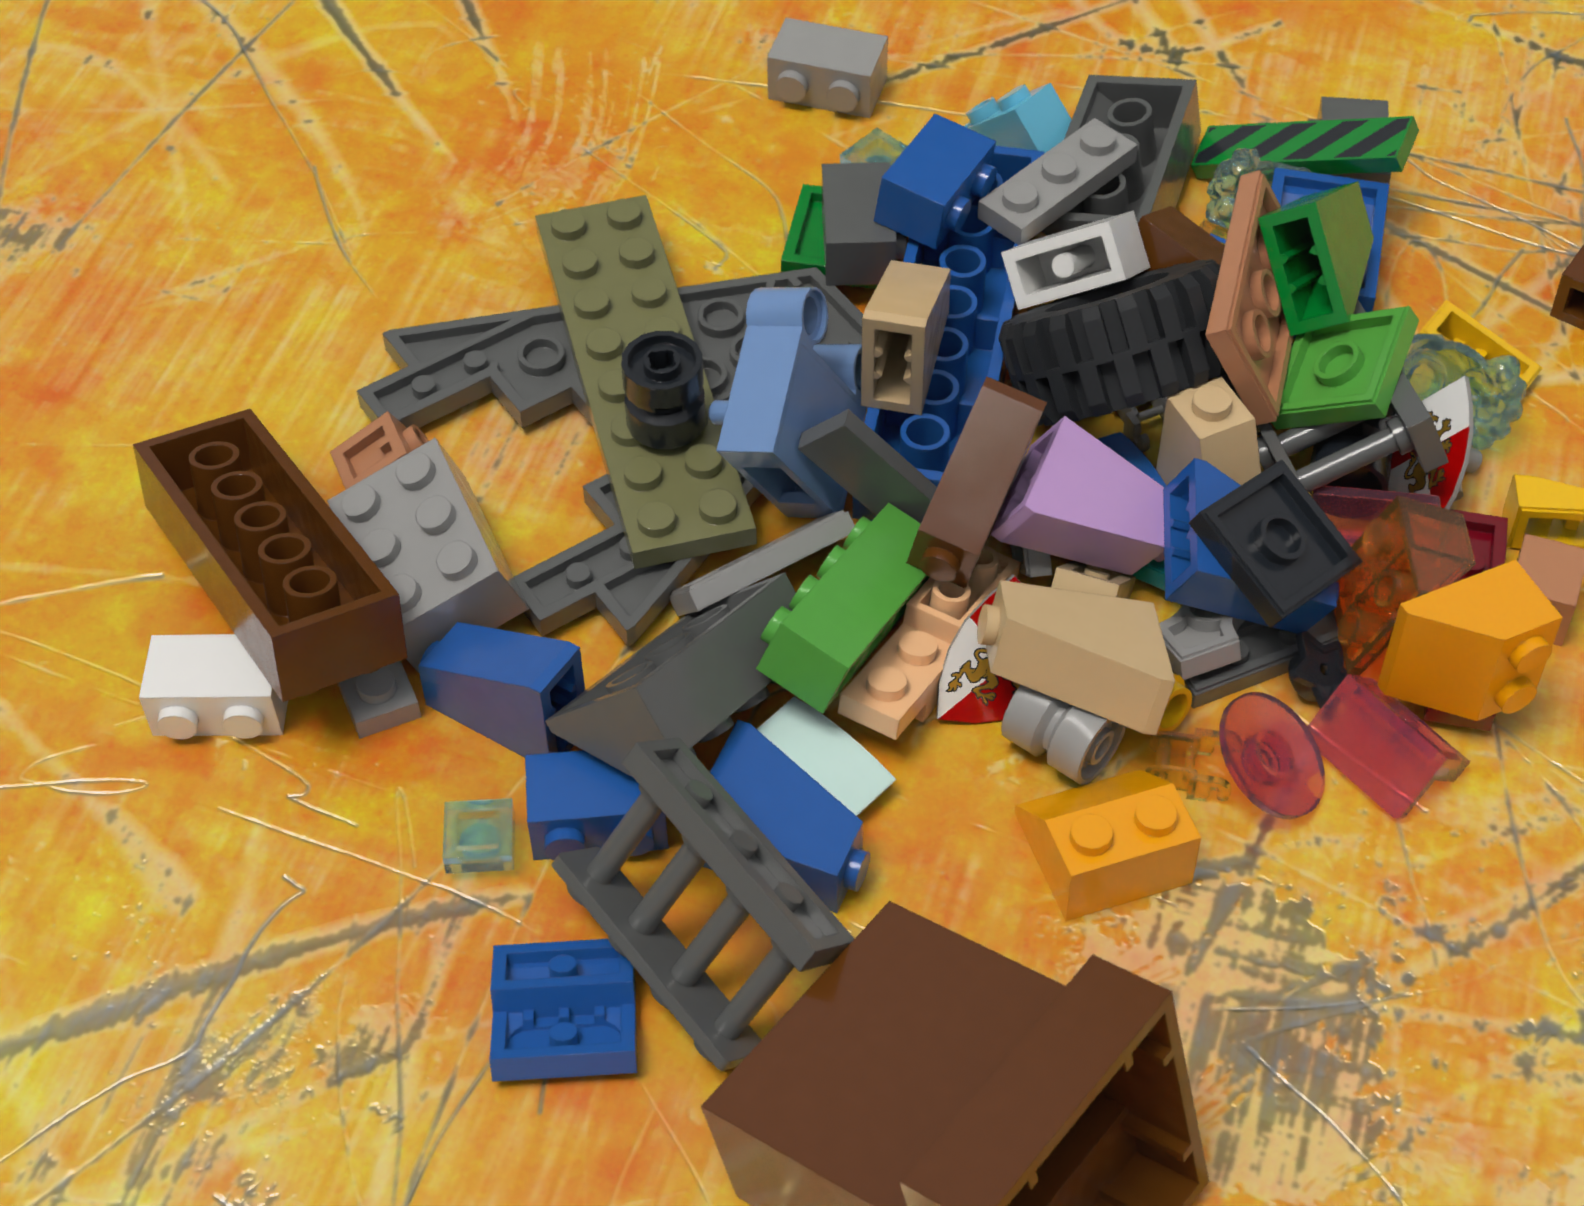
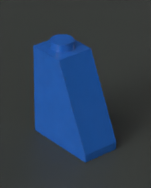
M1194 458L1163 489L1165 600L1268 626L1189 525V522L1199 512L1241 485L1207 461ZM1337 581L1274 625L1273 628L1296 634L1308 631L1337 607L1339 582Z
M457 622L441 641L433 642L424 652L418 669L427 706L524 758L525 755L569 752L573 748V744L553 734L545 720L585 691L579 646L569 641Z
M737 720L710 773L829 910L838 913L848 889L857 892L861 888L868 871L870 852L863 850V821L750 723ZM705 862V864L702 866V867L711 869L706 862Z

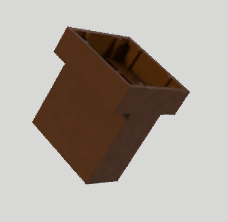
M891 901L880 910L701 1105L736 1196L752 1206H1191L1209 1183L1172 991L1096 955H1092L1065 986Z

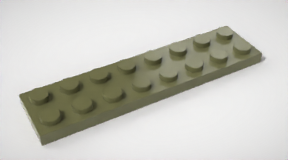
M647 196L618 199L611 202L535 215L538 237L634 569L757 544L756 526L738 471L716 451L722 425H714L709 419L708 411L714 399L704 368L703 389L705 391L706 420L705 427L696 439L687 445L674 449H655L641 444L632 437L627 427L621 362L622 353L628 344L640 335L654 331H674L686 335L694 341Z

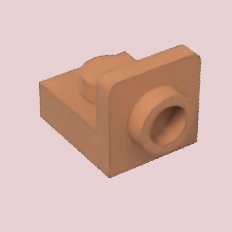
M387 411L330 451V454L345 489H348L427 443L429 440L415 424L407 428Z

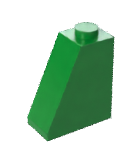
M1358 181L1300 197L1258 217L1290 336L1347 323L1350 321L1351 314H1354L1374 240Z

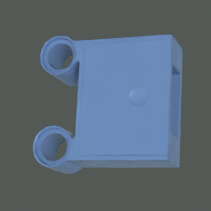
M760 287L754 289L747 302V327L729 400L713 401L708 411L711 422L714 425H722L716 451L786 517L819 518L844 510L847 491L798 450L802 432L847 409L864 421L867 408L861 406L862 344H817L824 338L828 324L826 298L817 287Z

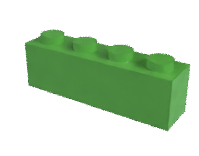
M889 502L872 521L862 516L849 533L843 547L836 545L829 553L817 572V578L809 575L799 587L789 604V608L792 611L781 606L773 615L760 637L762 641L768 644V647L756 669L823 714L903 617L908 601L930 578L921 569L906 563L921 523Z

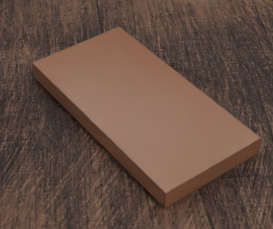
M1261 170L1240 176L1205 334L1243 404L1255 418L1256 426L1274 422L1277 420V416H1279L1293 336H1290L1258 221V217L1281 207Z

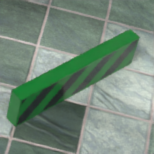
M1414 116L1208 126L1190 166L1197 179L1238 178L1241 175L1261 170L1262 174L1264 173L1265 177L1274 175L1275 167L1319 174L1403 172L1419 128Z

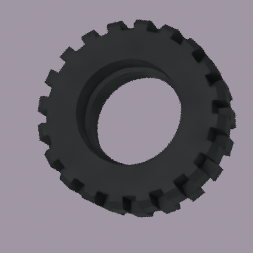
M1213 259L1196 260L1191 263H1181L1163 269L1148 271L1120 282L1054 300L1048 304L1032 308L1025 313H1020L1003 322L998 339L1013 388L1047 402L1038 426L1042 424L1045 426L1055 425L1064 416L1075 422L1088 417H1098L1110 414L1113 411L1146 404L1145 402L1179 393V391L1190 387H1196L1208 382L1212 378L1226 374L1205 336L1220 265Z

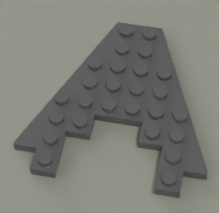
M817 267L677 287L694 341L702 352L703 368L714 401L729 400L747 327V302L754 289L760 287L819 288L826 298L828 324L824 338L817 344H862L863 314L835 285L826 286V277ZM558 305L386 331L382 333L385 350L401 370L357 390L360 407L372 422L389 411L407 428L412 424L420 428L490 393L495 395L522 428L571 404H574L592 424ZM738 472L749 507H751L762 493ZM606 474L584 485L583 494L586 505L607 529L514 576L529 608L523 613L542 636L597 608L626 645L629 646L642 636L669 604L671 592L685 585L710 555L706 554L634 569Z

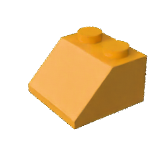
M1516 559L1400 603L1377 686L1384 695L1475 721L1502 711L1505 714L1517 712L1527 706L1537 694L1539 681L1546 662L1552 653V646L1563 617Z
M1138 769L1015 805V815L1065 921L1193 882L1201 836L1172 782Z

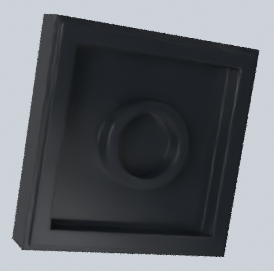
M1283 460L1275 463L1211 504L1189 522V525L1270 628L1363 563Z

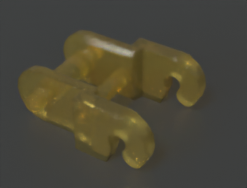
M1195 727L1194 735L1172 731H1157L1156 735H1150L1148 743L1149 747L1157 752L1156 764L1146 768L1145 772L1172 782L1176 790L1187 791L1186 799L1205 802L1209 798L1211 790L1217 791L1216 798L1219 801H1227L1230 798L1231 784L1221 777L1198 774L1197 769H1194L1197 756H1210L1214 752L1215 745H1221V753L1223 755H1232L1235 751L1236 741L1231 734L1224 731ZM1171 755L1185 757V766H1171Z

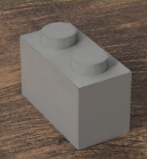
M785 18L767 56L768 99L870 118L887 80L888 36Z

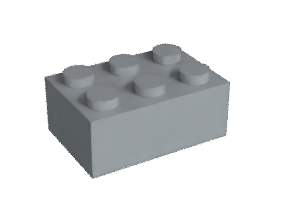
M436 438L327 500L331 510L399 593L408 656L406 660L418 673V665L426 649L433 642L441 641L457 622L497 628L529 609L467 478Z

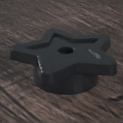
M1307 631L1296 634L1299 653L1294 655L1289 663L1290 681L1301 697L1311 702H1317L1321 711L1327 713L1334 707L1338 695H1353L1358 690V685L1344 667V645L1340 640L1323 645Z

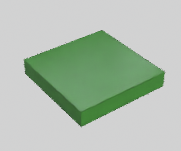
M1406 306L1351 314L1350 321L1347 323L1296 335L1290 352L1279 416H1277L1276 421L1271 422L1275 429L1385 418L1419 323V319L1411 307Z

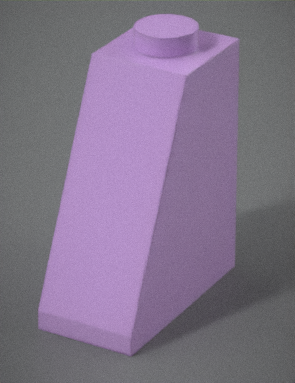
M1064 416L1030 445L990 535L1000 542L1133 575L1153 559L1157 562L1164 560V487Z

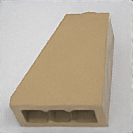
M895 260L890 261L862 317L861 406L922 415L949 313L951 269Z
M1222 377L1167 397L1156 471L1166 485L1194 458L1207 461L1240 485L1261 473L1255 418Z
M1000 580L993 604H984L981 609L977 626L978 644L986 645L991 673L1140 733L1157 734L1175 684V678L1153 602Z

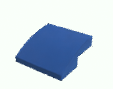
M608 939L493 946L490 986L493 1017L489 1058L492 1082L637 1073L635 968L626 957L612 947Z

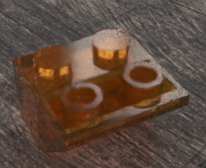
M1397 495L1385 510L1369 523L1364 533L1353 543L1351 547L1363 563L1338 581L1339 597L1337 607L1334 609L1338 626V639L1342 646L1347 674L1359 677L1386 654L1400 603L1458 582L1474 567L1476 562L1462 513Z

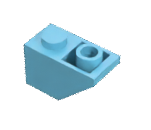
M1051 83L1029 91L1026 84H1023L1009 91L997 101L994 97H991L970 109L966 113L970 121L964 127L995 140L996 146L1045 151V154L1064 140L1072 119Z

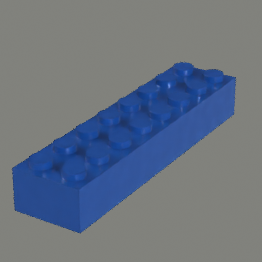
M995 145L991 165L997 167V175L989 193L1041 157L1045 151ZM977 197L971 204L969 215L962 228L957 233L950 230L936 249L930 248L911 238L908 239L903 262L951 269L949 313L922 415L868 407L864 421L868 427L935 486H938L986 377L1005 383L1007 366L998 338L1003 322L1018 315L1019 312L1001 255L1002 252L1018 245L978 219V201L980 199ZM853 497L852 518L860 519L864 516L872 521L876 516Z

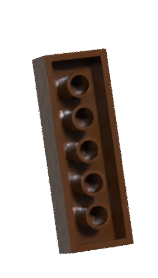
M251 409L133 444L146 508L282 702L314 694L322 688L361 674L373 673L384 666L408 658L399 593Z

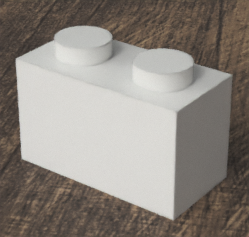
M1134 210L1031 240L1001 253L1018 310L1120 282L1150 268Z
M235 634L151 635L139 700L153 736H167L173 739H188L192 736H234L249 739L261 735H283L288 701H281Z

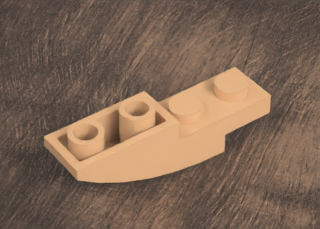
M985 546L966 589L951 582H940L929 578L906 604L903 624L842 691L838 714L894 740L900 736L913 719L924 722L937 706L938 684L943 671L944 660L948 648L964 620L998 587L1000 580L1006 581L1013 574L1017 577L1021 562L998 553L991 547Z

